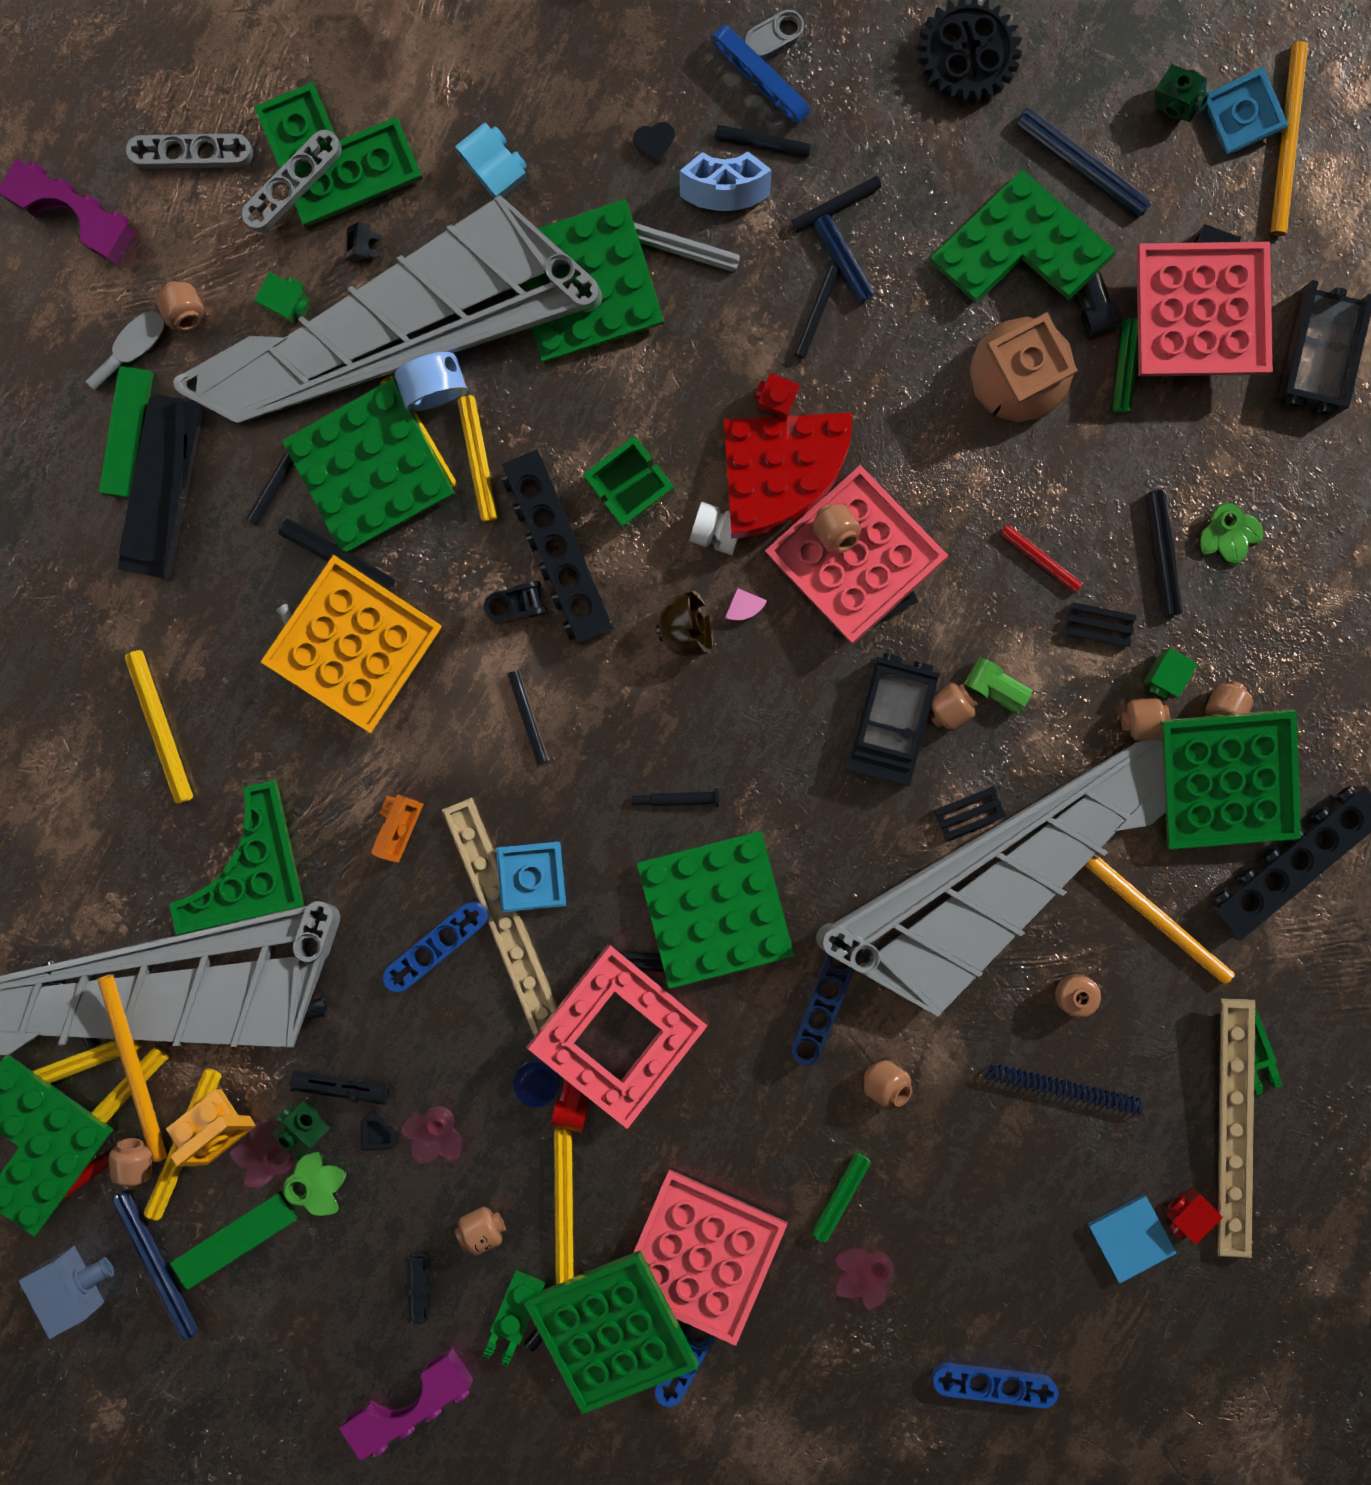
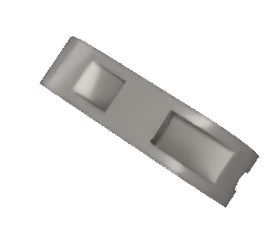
M794 10L781 11L750 29L746 35L745 43L764 61L793 46L801 39L804 29L803 18ZM783 21H793L797 25V31L792 35L783 34L779 28Z

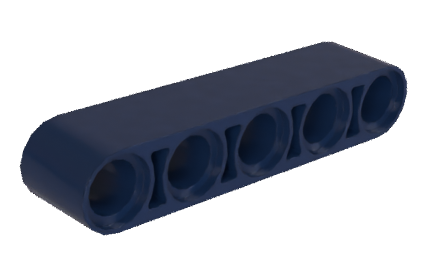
M832 937L831 943L845 949L846 943L837 937ZM860 949V950L856 953V956H855V961H856V963H858V960H859V958H860V955H861V952H862L863 949ZM827 953L791 1040L790 1049L792 1056L797 1063L804 1066L813 1065L820 1058L855 970L848 965L844 967L835 966L833 964V957ZM826 981H834L838 985L836 994L831 997L821 994V986ZM814 1011H822L826 1014V1021L823 1025L815 1027L809 1024V1016ZM809 1041L814 1044V1051L809 1056H800L797 1053L798 1045L801 1042Z

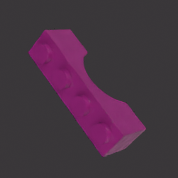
M15 159L0 184V195L33 217L47 209L56 207L75 211L80 222L79 241L92 252L117 266L136 234L128 226L130 220L113 209L110 214L102 210V203L86 193L83 197L73 192L75 187L60 177H57L55 181L45 176L47 171L30 160L26 165L20 160Z
M450 1347L424 1365L421 1372L422 1394L411 1405L399 1409H390L370 1400L343 1419L339 1430L359 1461H362L369 1455L372 1459L379 1456L388 1448L387 1443L396 1437L399 1441L406 1438L415 1430L414 1425L422 1420H425L426 1423L430 1422L442 1412L441 1408L449 1402H452L453 1405L457 1404L469 1394L468 1390L473 1378L453 1347Z

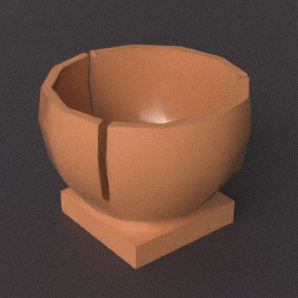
M1047 312L1035 319L1027 316L995 325L977 343L970 366V376L975 397L990 414L1001 405L995 417L1015 423L1046 417L1066 399L1073 376L1078 371L1074 363L1070 343L1054 327Z

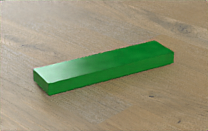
M119 366L99 493L130 498L147 404L151 395L154 376L152 371Z
M279 1191L172 1260L170 1265L186 1290H188L296 1221L298 1217L283 1193Z

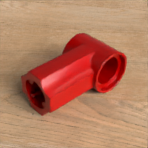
M565 1079L561 1095L557 1097L550 1125L582 1133L589 1107L587 1105L588 1097Z

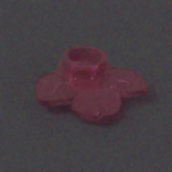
M433 1107L425 1115H412L402 1125L400 1134L413 1140L412 1155L419 1164L430 1163L439 1154L455 1162L461 1153L462 1138L454 1129L455 1119L451 1111L445 1107ZM433 1121H440L443 1127L436 1126Z
M254 1122L256 1127L250 1131L252 1141L245 1142L234 1148L230 1152V1156L238 1166L248 1170L245 1175L244 1185L260 1188L268 1185L276 1174H283L289 1171L294 1164L295 1157L289 1151L282 1149L271 1135L276 1129L275 1127L264 1122ZM282 1152L284 1154V1161L280 1164H275L273 1160L274 1155Z
M851 1248L840 1252L835 1257V1261L844 1272H842L838 1279L836 1294L845 1298L862 1296L868 1310L875 1309L881 1305L887 1296V1283L894 1275V1264L891 1258L880 1252L868 1254L860 1248ZM876 1263L882 1264L884 1266L883 1271L874 1273L872 1271L873 1265Z

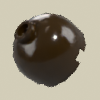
M694 590L677 595L667 601L660 612L659 623L656 624L658 639L664 642L673 653L684 657L710 653L708 649L713 648V628L710 615L704 618L700 607L706 606L700 594Z

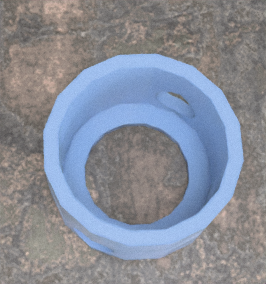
M436 352L415 358L400 366L395 372V379L405 408L412 412L426 411L446 405L462 397L468 391L458 360L452 352Z

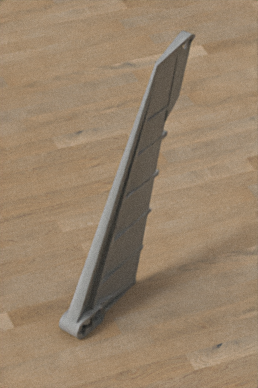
M499 195L456 225L446 227L447 231L406 258L402 255L397 257L400 262L356 290L353 286L348 287L347 289L351 292L350 295L311 321H308L303 316L298 318L303 326L285 338L249 336L189 371L176 376L173 381L174 388L180 394L239 424L395 373L403 364L424 355L436 352L456 353L581 311H594L602 302V292L597 282ZM563 265L570 267V272L565 278L559 279L554 277L558 267ZM544 273L547 274L551 281L528 292H525L518 286ZM577 282L585 291H591L592 296L590 298L580 295L575 287ZM508 289L514 290L519 295L470 316H467L462 311ZM455 313L461 318L411 340L406 336ZM401 338L404 343L355 363L351 361ZM344 363L347 365L311 381L309 380ZM197 377L196 392L188 389L187 383Z
M1156 739L1137 741L836 922L823 925L816 935L818 946L835 959L938 1017L977 976L980 977L983 974L984 968L1016 935L1022 937L1025 934L1022 929L1057 893L1061 896L1067 893L1062 888L1096 852L1103 856L1108 853L1102 846L1117 831L1152 825L1165 813L1162 741ZM1085 795V797H1083L1081 800H1079L1077 803H1075L1073 806H1071L1057 818H1052L1054 815H1056L1058 812L1066 808L1068 805L1079 799L1081 796ZM1044 822L1049 823L1009 854L1004 855L1001 853ZM992 858L1000 859L958 892L951 889L952 886ZM945 892L951 896L909 929L899 924ZM892 928L902 932L901 935L879 951L870 944ZM831 935L846 943L845 949L829 942ZM867 948V959L863 963L857 964L855 961L856 953L860 949Z
M316 901L299 908L1 975L0 1055H11L40 1035L61 1036L58 1045H66L69 1037L115 1039L97 980L90 981V978L94 975L140 968V971L136 976L114 978L133 1040L174 1042L173 1046H180L182 1042L230 1044V1047H238V1045L294 1047L324 961L329 955L340 923L339 910L334 905ZM318 913L328 915L326 922L317 919ZM312 929H315L317 931H322L323 934H314L311 933ZM314 939L318 944V950L315 955L309 957L306 953V945L310 940ZM293 944L295 957L270 959L275 946ZM261 949L258 961L209 967L213 956ZM201 958L198 968L149 974L152 966ZM80 978L78 983L44 986L45 983Z

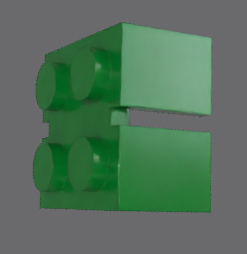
M635 435L583 474L584 480L602 503L606 501V509L623 531L674 493L673 484L657 464L652 466V457Z

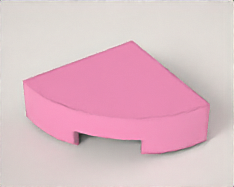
M737 588L725 619L732 621L749 619L763 609L767 600Z

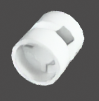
M702 502L689 542L704 547L714 544L715 550L732 555L738 538L731 539L729 510L723 514L720 513L719 507Z

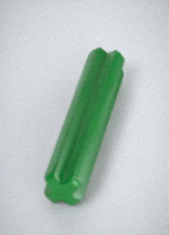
M1126 318L1123 321L1113 411L1116 413L1125 414L1132 410L1138 360L1137 318Z
M854 1154L815 1224L812 1236L816 1240L823 1243L828 1242L868 1170L871 1161L863 1154Z

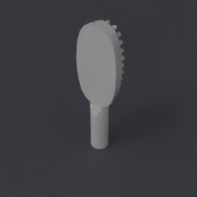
M147 311L131 321L113 343V354L85 382L92 389L96 390L123 362H133L143 356L155 345L165 329V322L162 316L155 311Z

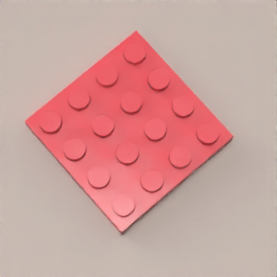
M1270 242L1140 243L1136 247L1139 377L1269 375L1273 372Z
M861 465L765 550L766 555L852 645L939 568L949 556ZM827 504L846 505L861 526L857 544L846 552L828 551L813 532L812 524L816 514L821 507Z
M669 1169L634 1252L641 1250L676 1319L736 1346L788 1223Z

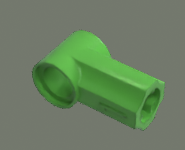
M983 657L978 658L963 683L975 694L985 699L990 698L1016 714H1020L1033 692L1030 688L1004 674V670Z

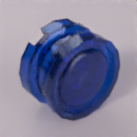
M539 1058L524 1062L516 1072L513 1080V1090L516 1097L523 1104L530 1107H542L550 1103L560 1085L559 1074Z

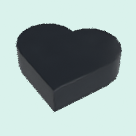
M667 122L656 123L653 127L642 126L634 133L635 148L658 164L662 163L675 141V131Z
M372 1111L362 1119L361 1151L388 1150L393 1148L399 1141V1130L395 1125L387 1123L382 1113Z

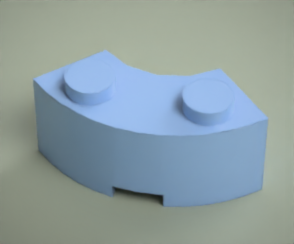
M702 152L680 170V197L699 208L716 211H732L752 207L770 196L772 170L749 152L731 159L713 158Z

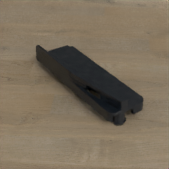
M154 395L148 401L121 539L120 558L117 569L171 580L203 417L202 408L192 401L162 395ZM184 435H187V456H186V459L183 458V455H184Z

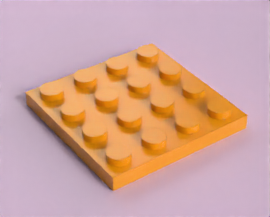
M333 555L271 645L261 663L372 734L442 629V625Z

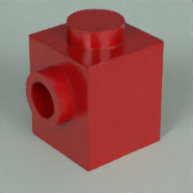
M770 373L767 381L760 380L754 398L759 399L757 410L773 417L779 416L787 419L800 384Z
M1192 1187L1184 1195L1174 1198L1168 1206L1169 1210L1165 1213L1172 1221L1168 1227L1182 1241L1189 1238L1195 1245L1223 1218Z

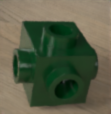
M1172 64L1155 89L1156 109L1165 112L1173 119L1180 118L1190 122L1197 111L1201 112L1208 101L1209 93L1206 92L1207 78L1195 70H1186Z
M302 1101L294 1110L288 1106L275 1119L279 1125L271 1135L282 1149L289 1151L299 1161L330 1127L320 1118L319 1113L314 1108L309 1107Z

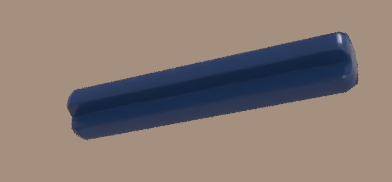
M830 215L821 216L815 221L814 227L840 269L856 300L859 303L868 301L873 297L874 291Z

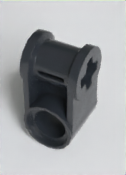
M528 582L490 594L484 602V611L487 617L492 622L500 624L518 619L533 618L548 613L547 607H543L539 588L542 586L541 582ZM528 594L531 595V599H532V603H533V606H532V607L530 606V603H529V599H528V596H527ZM496 600H503L508 604L507 612L502 616H495L490 612V606Z

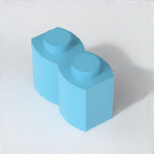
M484 122L457 144L455 148L457 154L494 199L499 195L504 198L527 179L526 172L524 171L527 165L516 151L511 154L504 146L507 140L496 126L491 129Z

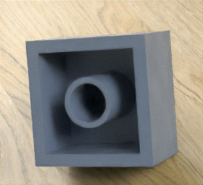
M74 1245L39 1264L18 1281L48 1338L51 1339L85 1321L104 1303L96 1284L114 1276V1269L106 1257L86 1267Z

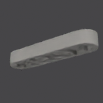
M320 130L313 134L245 204L242 210V217L251 230L254 232H265L270 229L338 160L342 148L333 132ZM322 141L327 144L330 143L332 150L329 153L326 150L321 152L322 149L319 144ZM310 152H312L315 157H318L319 161L321 162L319 165H317L314 159L310 155H308ZM300 162H308L312 166V171L307 177L300 178L295 175V167ZM286 185L289 187V195L285 200L277 201L273 199L272 192L276 186ZM266 197L272 206L276 208L274 211L269 206L267 207L263 201ZM254 210L262 212L265 217L264 220L261 222L257 219L254 220L252 212Z
M241 134L138 135L128 141L126 154L135 166L142 169L244 167L250 164L254 157V149L248 139ZM206 143L214 145V154L210 158L202 159L198 156V149L201 145ZM223 143L226 150H235L237 144H241L245 151L240 152V157H236L231 151H223L224 158H222L220 144ZM172 144H179L183 149L181 156L174 160L167 158V148ZM144 145L148 151H158L160 159H158L154 152L144 153L143 159H140L136 152L141 151V146Z

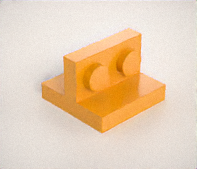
M215 1089L166 1128L178 1148L170 1157L177 1167L207 1166L255 1128L256 1125L250 1116L237 1114L222 1089Z

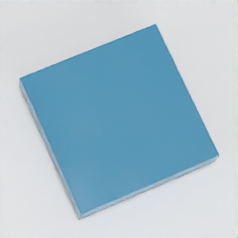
M1264 67L1209 92L1205 108L1226 157L1279 133L1289 126Z
M560 842L495 848L501 912L566 906Z
M1145 1194L1087 1223L1119 1284L1177 1254Z

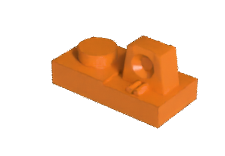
M398 794L396 798L386 796L379 813L387 819L375 838L371 854L381 859L399 863L424 804Z

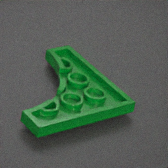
M277 780L243 787L245 800L244 831L238 849L235 850L223 872L208 886L182 900L169 903L176 935L305 906Z

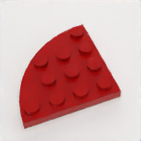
M852 412L788 416L787 419L779 416L724 419L731 539L771 531V527L780 525L790 519L794 521L808 512L827 494L839 477L850 448Z

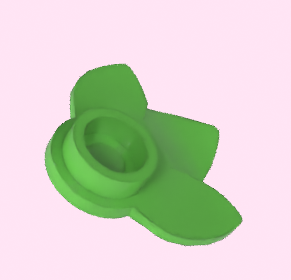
M1228 502L1222 503L1214 509L1211 515V523L1201 533L1200 546L1202 553L1211 554L1219 550L1222 557L1228 563L1237 566L1246 557L1249 548L1248 543H1260L1263 541V529L1255 517L1244 515L1238 505ZM1228 514H1232L1231 523L1226 525L1225 517Z
M319 1152L309 1153L297 1162L295 1174L289 1176L283 1185L284 1197L292 1205H304L313 1215L326 1216L334 1214L339 1210V1206L332 1193L341 1187L347 1174L337 1166H322V1158ZM295 1184H303L305 1186V1193H297Z

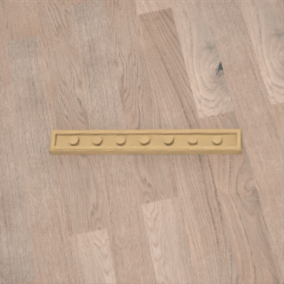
M473 798L445 808L442 812L479 903L484 905L488 912L487 923L532 1033L535 1036L558 1006L520 912H501L496 854Z
M1221 999L1218 1213L1223 1218L1218 1222L1217 1254L1223 1257L1252 1258L1255 1000Z

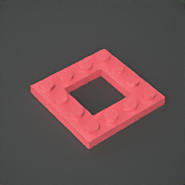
M607 945L526 1048L628 1129L707 1025L611 945ZM614 992L660 1029L621 1081L574 1044Z

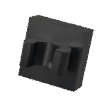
M357 222L347 227L343 259L357 262L363 258L375 259L379 257V252L372 251L368 243L369 241H380L381 235L375 232L370 233L371 225Z

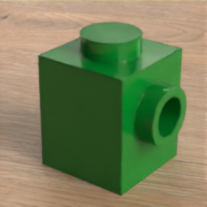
M271 272L268 273L254 299L260 308L295 326L298 318L301 316L305 317L309 309V297L302 290L304 287L302 283L290 276H286L284 280Z
M1171 648L1163 649L1143 684L1151 687L1149 692L1159 699L1167 701L1168 698H1179L1198 663Z

